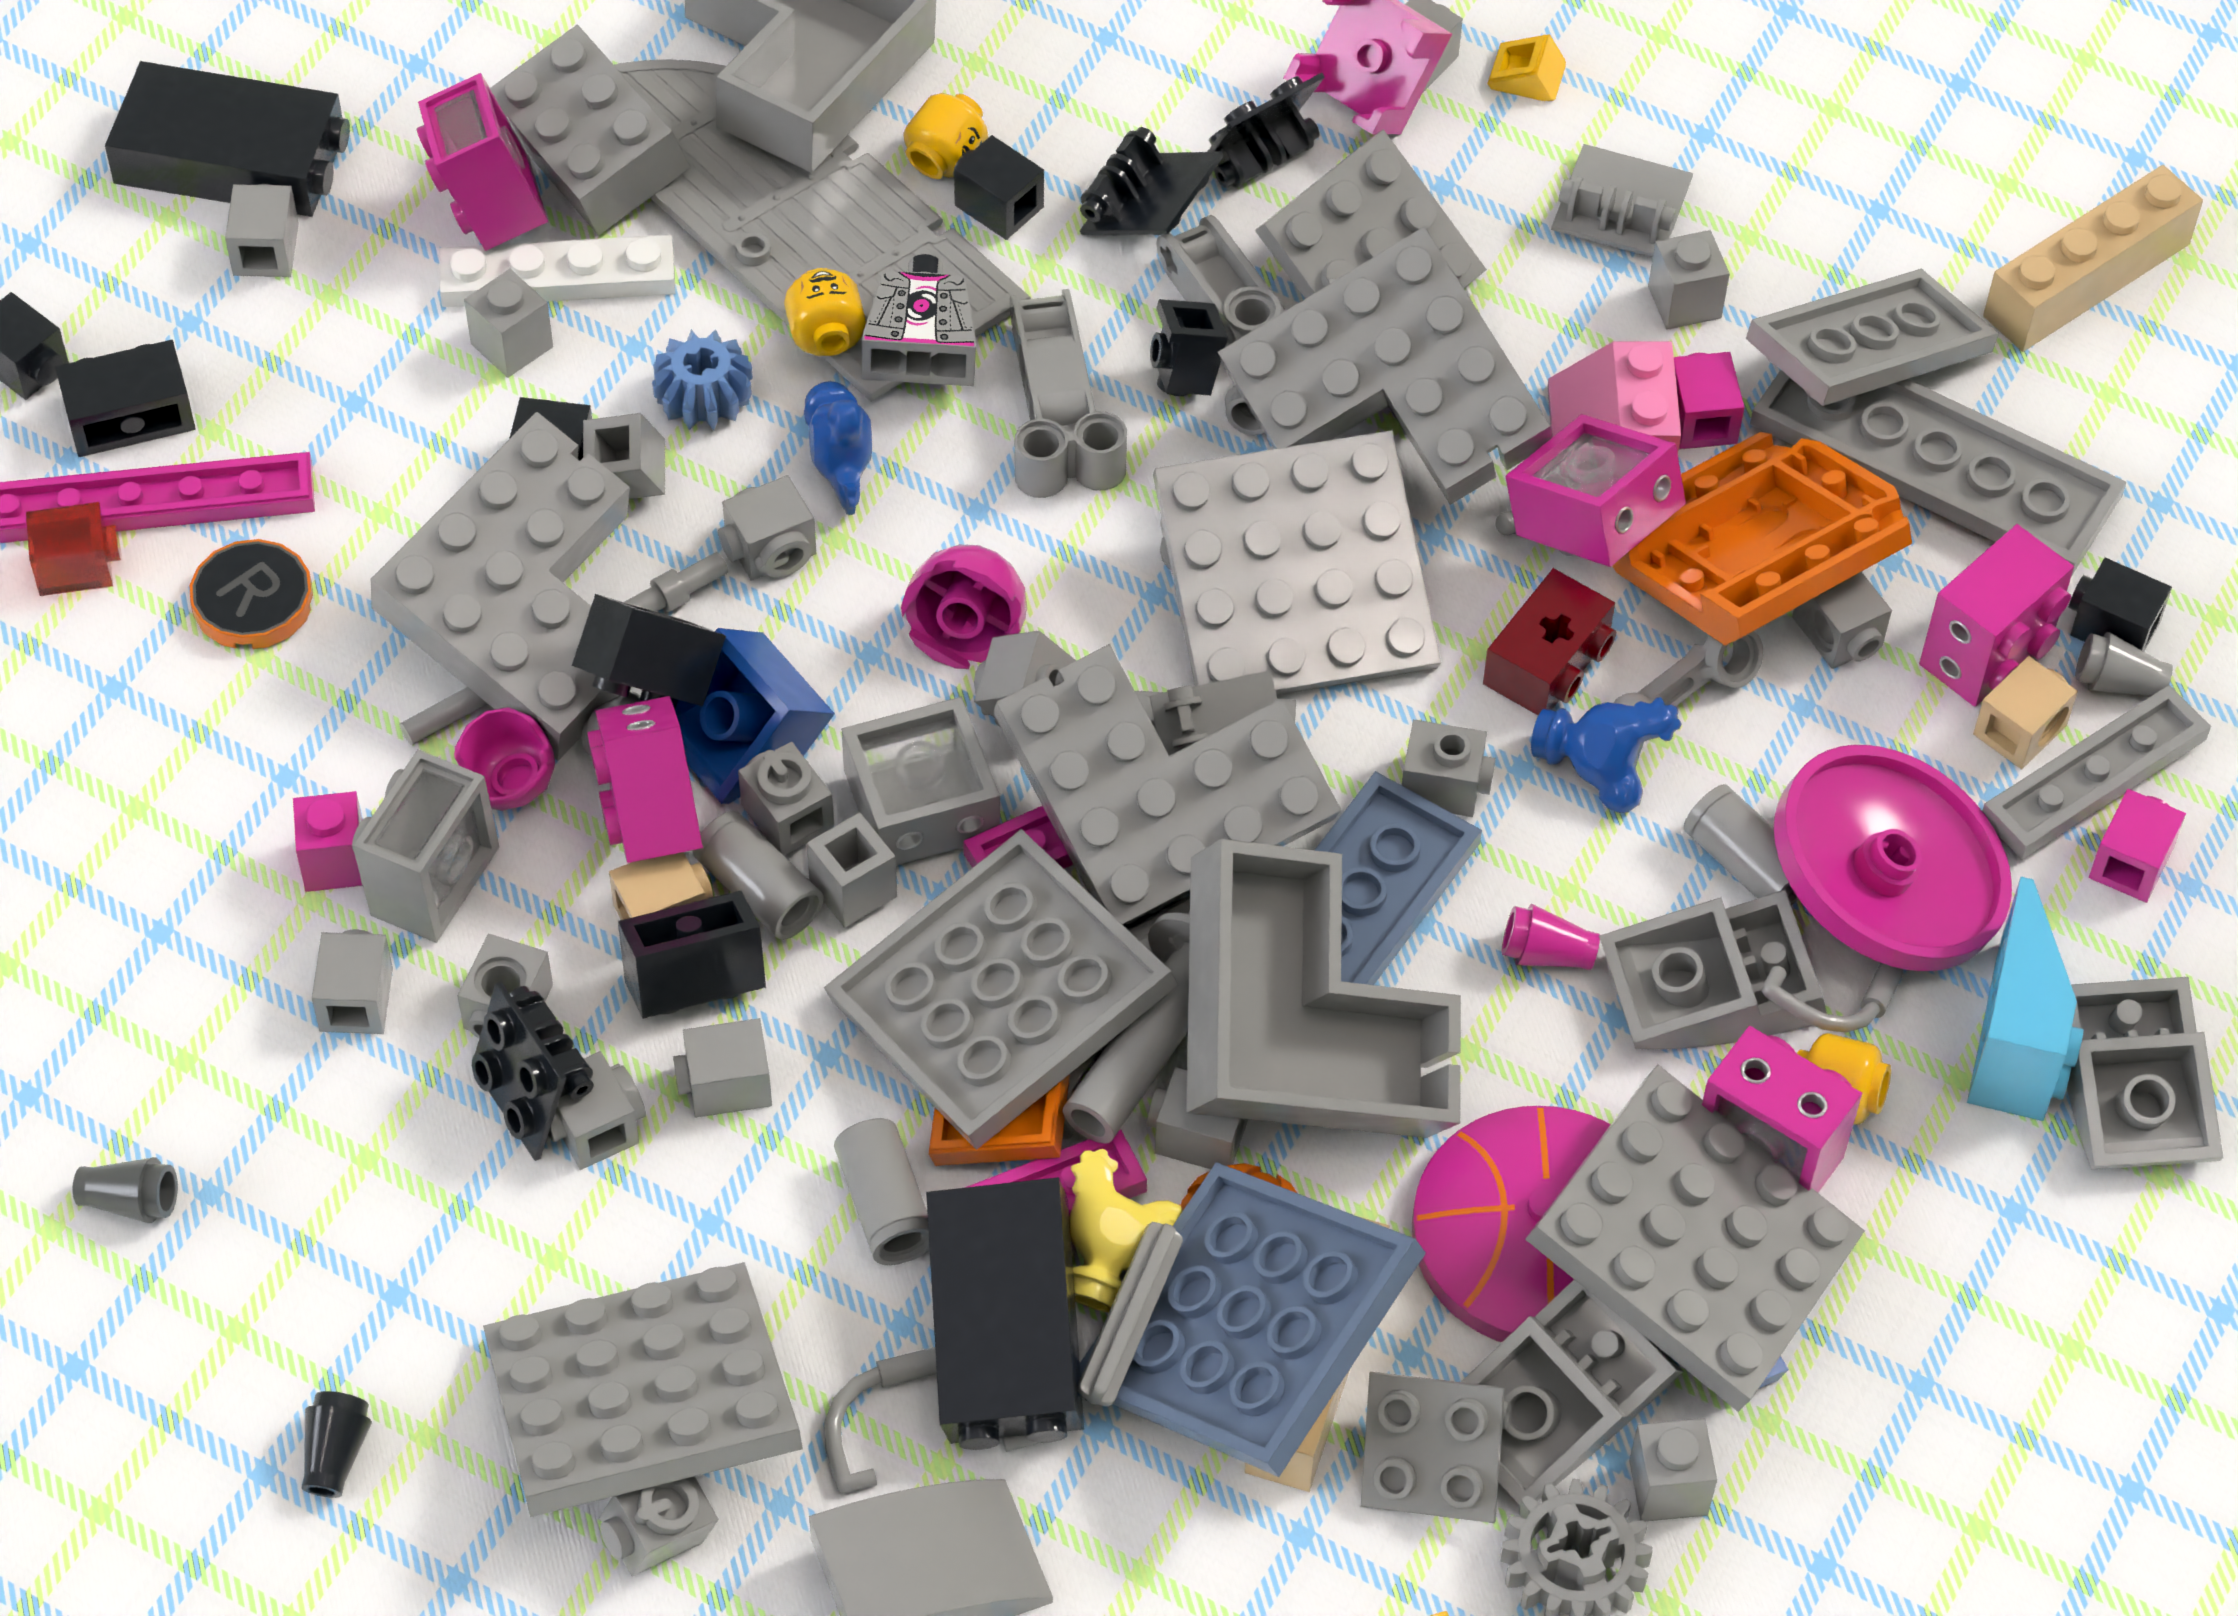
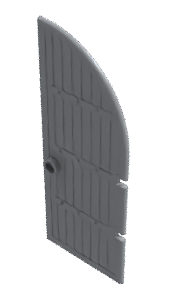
M673 59L643 60L614 64L673 131L690 166V169L650 198L788 326L789 322L784 306L786 292L793 282L807 271L816 268H827L847 274L857 284L867 321L881 275L889 270L908 272L909 261L914 256L921 254L933 255L940 259L943 263V274L961 275L967 280L975 337L1010 316V296L1017 295L1018 301L1031 299L1026 292L954 228L939 236L932 232L941 226L943 219L872 155L866 153L854 161L848 157L859 147V144L849 135L811 173L717 128L716 76L726 67L725 65ZM862 338L855 346L845 352L834 356H822L871 402L902 383L862 380Z

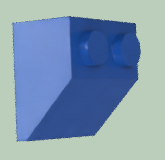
M717 628L715 631L726 635L704 705L702 707L678 700L675 713L681 729L688 766L721 804H730L740 798L738 770L745 767L756 755L767 750L775 751L791 741L804 757L835 713L763 632Z

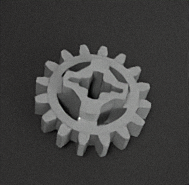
M1572 1479L1568 1494L1560 1495L1558 1489L1550 1482L1544 1485L1541 1504L1528 1495L1521 1499L1519 1509L1521 1517L1509 1516L1504 1536L1509 1540L1502 1542L1500 1562L1511 1565L1507 1568L1505 1578L1507 1588L1525 1587L1520 1604L1524 1610L1534 1607L1537 1603H1541L1546 1607L1544 1616H1558L1559 1613L1568 1614L1569 1616H1584L1587 1614L1610 1616L1611 1605L1624 1613L1631 1610L1634 1599L1632 1591L1643 1593L1649 1573L1643 1568L1650 1565L1652 1546L1641 1543L1644 1540L1647 1529L1644 1520L1627 1522L1631 1502L1627 1498L1612 1506L1606 1502L1608 1486L1601 1484L1595 1490L1593 1496L1583 1494L1580 1479ZM1546 1526L1548 1530L1547 1538L1539 1541L1537 1549L1531 1551L1530 1544L1533 1538ZM1621 1557L1619 1571L1607 1582L1605 1579L1606 1569L1613 1567L1614 1560Z

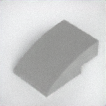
M1786 890L1726 909L1720 897L1599 935L1635 1049H1680L1734 1043L1738 1041L1749 1025L1767 1036L1811 1025L1792 1015L1763 995L1762 987L1774 966H1781L1786 970L1787 975L1781 985L1782 989L1805 1004L1827 1014L1824 999Z
M2189 977L2071 984L2077 1000L2072 1027L2081 1028L2084 1031L2076 1065L2071 1067L2067 1091L2076 1126L2091 1170L2221 1161L2223 1159V1151L2205 1033L2197 1032Z
M1574 1279L1535 1317L1529 1316L1461 1382L1505 1387L1504 1401L1510 1402L1511 1414L1508 1428L1502 1429L1498 1482L1520 1505L1521 1499L1526 1495L1537 1501L1541 1499L1545 1484L1551 1482L1554 1486L1558 1485L1636 1417L1684 1371L1670 1356Z
M1005 1479L969 1480L916 1487L849 1503L809 1516L811 1541L840 1616H1017L1053 1603L1052 1593Z

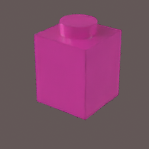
M1731 352L1693 353L1688 356L1674 357L1681 428L1679 449L1737 444L1745 407Z
M2127 788L2099 845L2089 878L2147 903L2174 849L2186 813L2169 806L2165 801L2157 797L2145 796Z
M357 791L293 798L296 853L305 892L362 886L355 853L352 849L354 834L363 820Z

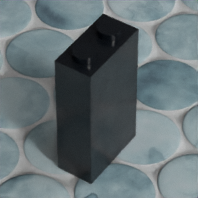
M140 61L105 143V150L114 184L226 203L231 202L233 184L292 186L297 215L313 217L320 196H327L330 192L334 174L333 162L337 152L343 153L346 150L350 135V123L348 119L342 117L338 93Z
M1060 1178L926 1192L939 1421L950 1444L959 1443L961 1448L968 1450H983L998 1446L1000 1438L1026 1436L1027 1440L1031 1442L1049 1443L1065 1439L1067 1431L1084 1430L1082 1395L1077 1390L1081 1375L1069 1205Z

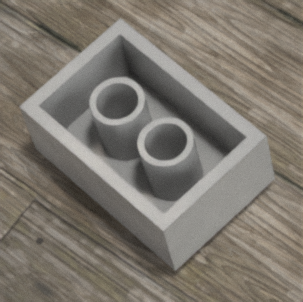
M578 24L490 88L526 153L598 236L690 169L673 131Z

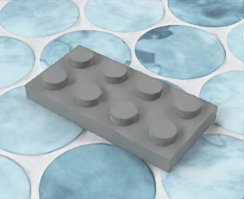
M1921 268L1752 319L1746 340L1764 354L1770 363L1780 368L1804 389L1809 397L1825 406L1991 353L1999 333Z

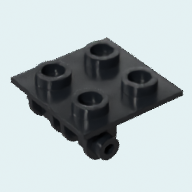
M1323 73L1305 82H1302L1299 76L1293 77L1274 89L1270 94L1272 99L1256 107L1253 101L1246 102L1224 118L1227 125L1209 138L1212 146L1207 151H1222L1224 155L1218 166L1214 169L1216 179L1221 186L1226 188L1232 185L1235 188H1239L1246 182L1261 175V173L1270 171L1273 164L1279 166L1285 163L1286 159L1289 160L1313 147L1314 140L1319 138V129L1311 118L1303 119L1299 111L1325 78Z
M1139 127L1136 131H1129L1116 149L1117 154H1112L1109 157L1106 166L1100 169L1095 180L1081 196L1082 205L1080 212L1088 220L1080 229V233L1082 235L1112 236L1169 234L1179 224L1182 214L1197 193L1208 183L1209 176L1224 157L1222 151L1159 153L1155 146L1156 137L1152 131L1144 127Z
M498 982L495 983L487 1014L484 1017V1024L477 1048L472 1058V1071L479 1087L490 1093L504 1114V1120L511 1135L522 1141L534 1161L541 1159L560 1097L569 1094L572 1099L577 1100L589 1094L594 1087V1083L591 1080L593 1070L586 1063L577 1048L572 1049V1039L569 1035L563 1034V1026L556 1019L539 992L530 991L527 986H521L509 994L503 983Z

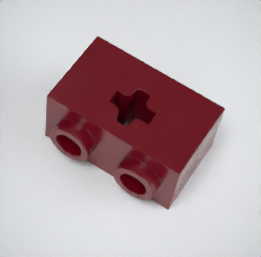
M1552 568L1487 649L1483 685L1536 715H1539L1543 709L1552 710L1559 701L1568 703L1582 683L1584 677L1583 670L1592 659L1596 662L1602 661L1614 643L1617 632L1611 626L1615 602Z

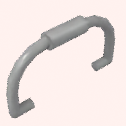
M1880 963L1861 1002V1010L1848 1016L1823 1013L1782 989L1781 985L1787 974L1786 970L1781 966L1772 967L1762 987V993L1775 1004L1822 1030L1847 1033L1867 1027L1874 1018H1880L1885 1014L1902 978L1903 969Z
M935 1347L876 1361L877 1367L853 1377L833 1398L824 1422L825 1448L836 1487L840 1492L848 1493L877 1485L873 1468L850 1474L841 1437V1423L847 1407L861 1392L880 1383L884 1388L937 1374ZM1026 1436L1002 1438L1006 1452L1038 1444L1027 1440Z

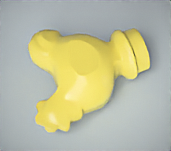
M1099 1149L1095 1152L1087 1150L1083 1151L1080 1155V1163L1071 1166V1171L1076 1177L1072 1187L1076 1197L1069 1216L1071 1242L1084 1258L1083 1265L1073 1267L1075 1302L1109 1313L1122 1284L1120 1275L1122 1271L1128 1270L1146 1226L1151 1222L1166 1223L1173 1226L1183 1210L1180 1205L1169 1200L1154 1201L1141 1205L1116 1192L1113 1173L1118 1169L1117 1161L1111 1159L1105 1149Z

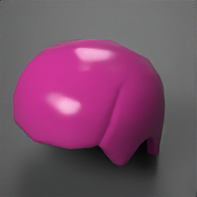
M510 707L488 710L466 725L455 746L454 757L458 765L485 777L491 809L500 811L526 806L545 792L555 767L553 748L540 725L530 715Z

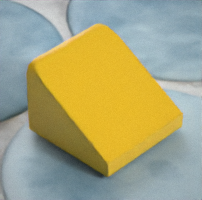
M1550 34L1500 43L1487 84L1491 90L1541 101H1554L1564 74L1566 61Z

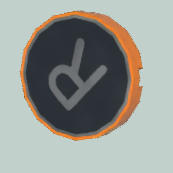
M253 539L236 541L217 549L197 567L189 585L193 616L203 633L219 644L232 648H237L236 643L242 645L252 644V649L267 648L288 639L306 622L311 611L310 603L313 598V588L310 571L297 553L281 543Z

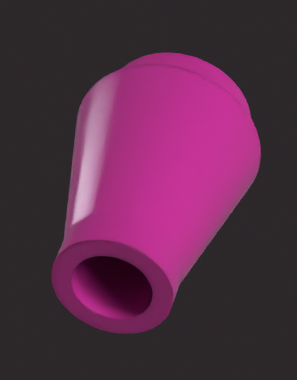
M1532 903L1528 909L1514 906L1504 932L1502 955L1515 958L1516 965L1578 967L1591 970L1597 957L1600 934L1587 931Z

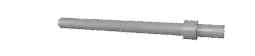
M715 552L678 573L671 569L652 579L649 589L626 600L625 603L656 612L661 609L670 612L689 602L692 592L727 574V565L722 556ZM466 687L399 724L400 729L408 743L413 745L488 703Z

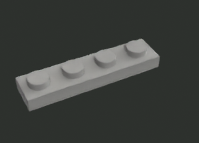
M2168 685L1986 802L1982 812L1990 821L1997 835L2023 860L2123 795L2127 788L2132 789L2206 741L2211 725Z

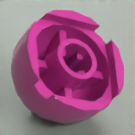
M955 545L933 553L913 574L901 604L902 618L906 613V619L911 626L910 638L915 646L931 659L956 669H969L970 663L968 660L980 663L986 660L993 637L1021 632L1027 612L1025 587L1012 564L999 553L980 545Z

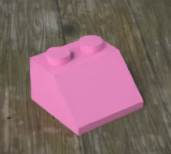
M1613 341L1548 378L1547 387L1552 437L1579 415L1583 414L1676 443L1678 453L1681 428L1672 341ZM1580 437L1553 459L1554 476L1557 479H1577L1586 471Z

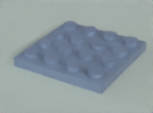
M1216 1162L1173 1225L1176 1231L1183 1237V1243L1113 1405L1280 1477L1426 1252L1415 1238ZM1098 1337L1080 1362L1081 1376Z

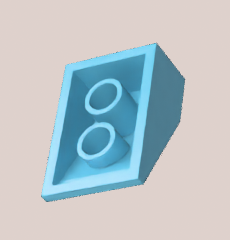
M2020 877L1999 943L1967 1103L2044 1121L2051 1098L2064 1099L2071 1067H2075L2078 1059L2084 1029L2072 1027L2077 1000L2034 880L2030 878Z

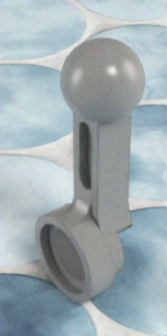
M1755 631L1734 641L1732 657L1728 664L1723 667V654L1728 644L1723 645L1709 635L1703 646L1694 644L1685 657L1639 692L1626 693L1618 697L1614 703L1634 706L1639 701L1652 703L1656 698L1661 697L1665 705L1672 704L1677 706L1712 680L1731 688L1743 687L1753 680L1760 669L1763 660L1762 641Z

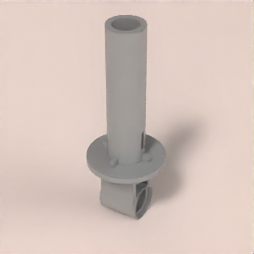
M1190 911L1188 914L1174 912L1161 915L1156 919L1148 933V941L1153 954L1172 971L1178 986L1109 1041L1063 1107V1114L1067 1122L1078 1133L1092 1141L1109 1143L1114 1139L1188 1032Z

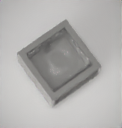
M962 696L841 728L844 772L858 811L896 857V866L963 848L964 840L1000 825V795Z
M418 749L405 769H398L392 775L386 788L384 800L372 817H366L361 821L352 842V849L355 853L370 915L436 943L500 847L485 777Z

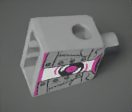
M929 254L914 256L908 263V272L889 270L883 273L862 337V380L974 386L976 337L967 280L961 275L943 274V263L941 260Z

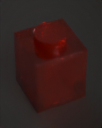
M99 502L26 512L29 561L40 596L113 586L111 562L122 560L120 539L116 524L105 525Z

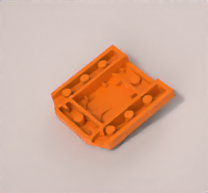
M1758 432L1682 473L1681 477L1686 504L1612 565L1616 573L1723 645H1727L1911 545L1912 539L1910 524L1907 516H1903L1900 498L1895 486L1820 441L1801 438L1794 446L1784 447L1773 445L1772 434Z

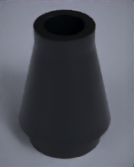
M321 1391L315 1394L313 1406L305 1408L304 1478L302 1490L322 1497L338 1498L342 1496L345 1481L372 1424L371 1419L367 1417L368 1402L359 1397L341 1392Z

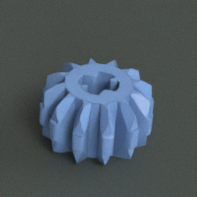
M691 329L686 342L669 338L666 353L656 355V361L653 365V394L657 398V403L663 405V411L666 413L668 420L683 417V421L689 430L699 421H706L714 430L718 423V418L723 417L736 421L739 407L749 405V399L752 395L750 382L753 378L752 365L748 361V356L742 355L737 339L722 342L716 329L707 338H699Z

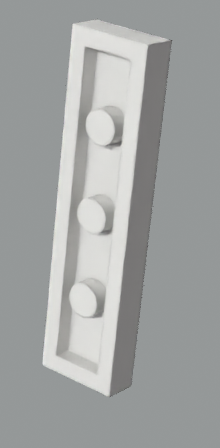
M672 235L500 244L487 251L484 250L482 245L439 248L442 307L465 306V298L509 269L514 271L545 301L676 294Z

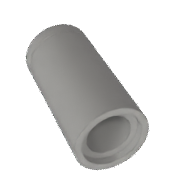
M1726 784L1715 787L1703 796L1688 814L1684 823V831L1755 897L1761 898L1786 890L1792 906L1798 900V897L1791 888L1781 867L1775 846L1774 827Z
M729 811L718 816L701 832L703 848L693 850L694 857L731 893L742 891L754 916L778 939L785 940L797 935L817 916L823 904V893L739 812Z
M876 1118L848 1127L836 1138L834 1149L873 1259L882 1265H898L922 1256L929 1251L927 1209L895 1123L888 1119Z

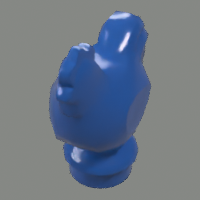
M833 381L823 382L814 386L805 398L804 417L806 424L809 426L811 459L820 474L830 481L843 510H845L847 515H853L860 499V478L872 457L871 420L864 409L858 405L857 399L843 384Z
M1661 697L1656 698L1652 703L1639 701L1634 706L1611 702L1598 704L1588 710L1577 723L1573 722L1571 714L1564 708L1558 711L1543 709L1539 713L1534 725L1531 753L1533 757L1545 759L1549 765H1556L1562 762L1565 757H1569L1577 774L1599 790V799L1608 809L1617 813H1628L1640 805L1643 795L1642 784L1637 774L1636 765L1644 742L1659 737L1664 741H1670L1673 733L1680 729L1682 724L1677 716V707L1672 704L1665 705Z

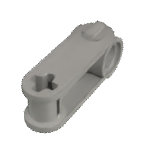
M1209 215L1202 218L1199 226L1176 236L1169 233L1157 238V253L1162 267L1185 301L1214 303L1228 336L1226 346L1286 311L1278 297L1271 291L1215 216Z

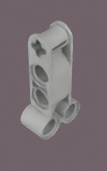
M1063 289L1062 296L1018 301L1017 295L1010 296L1012 332L1030 421L1020 426L1015 434V482L1018 488L1032 497L1046 498L1056 495L1063 490L1067 483V478L1075 477L1084 487L1092 490H1108L1116 487L1123 481L1126 475L1127 428L1118 416L1109 412L1095 411L1069 289Z

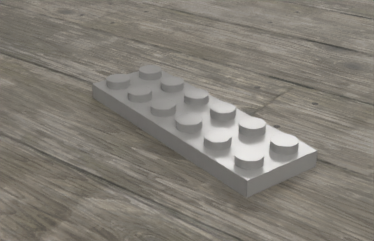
M1780 370L1754 407L1750 425L1770 433L1791 445H1795L1801 438L1820 441L1895 486L1900 497L1994 542L1998 541L2013 526L2018 524L2074 565L2072 575L2120 501L2127 483L1909 379L1822 406L1816 400L1809 397L1804 389Z

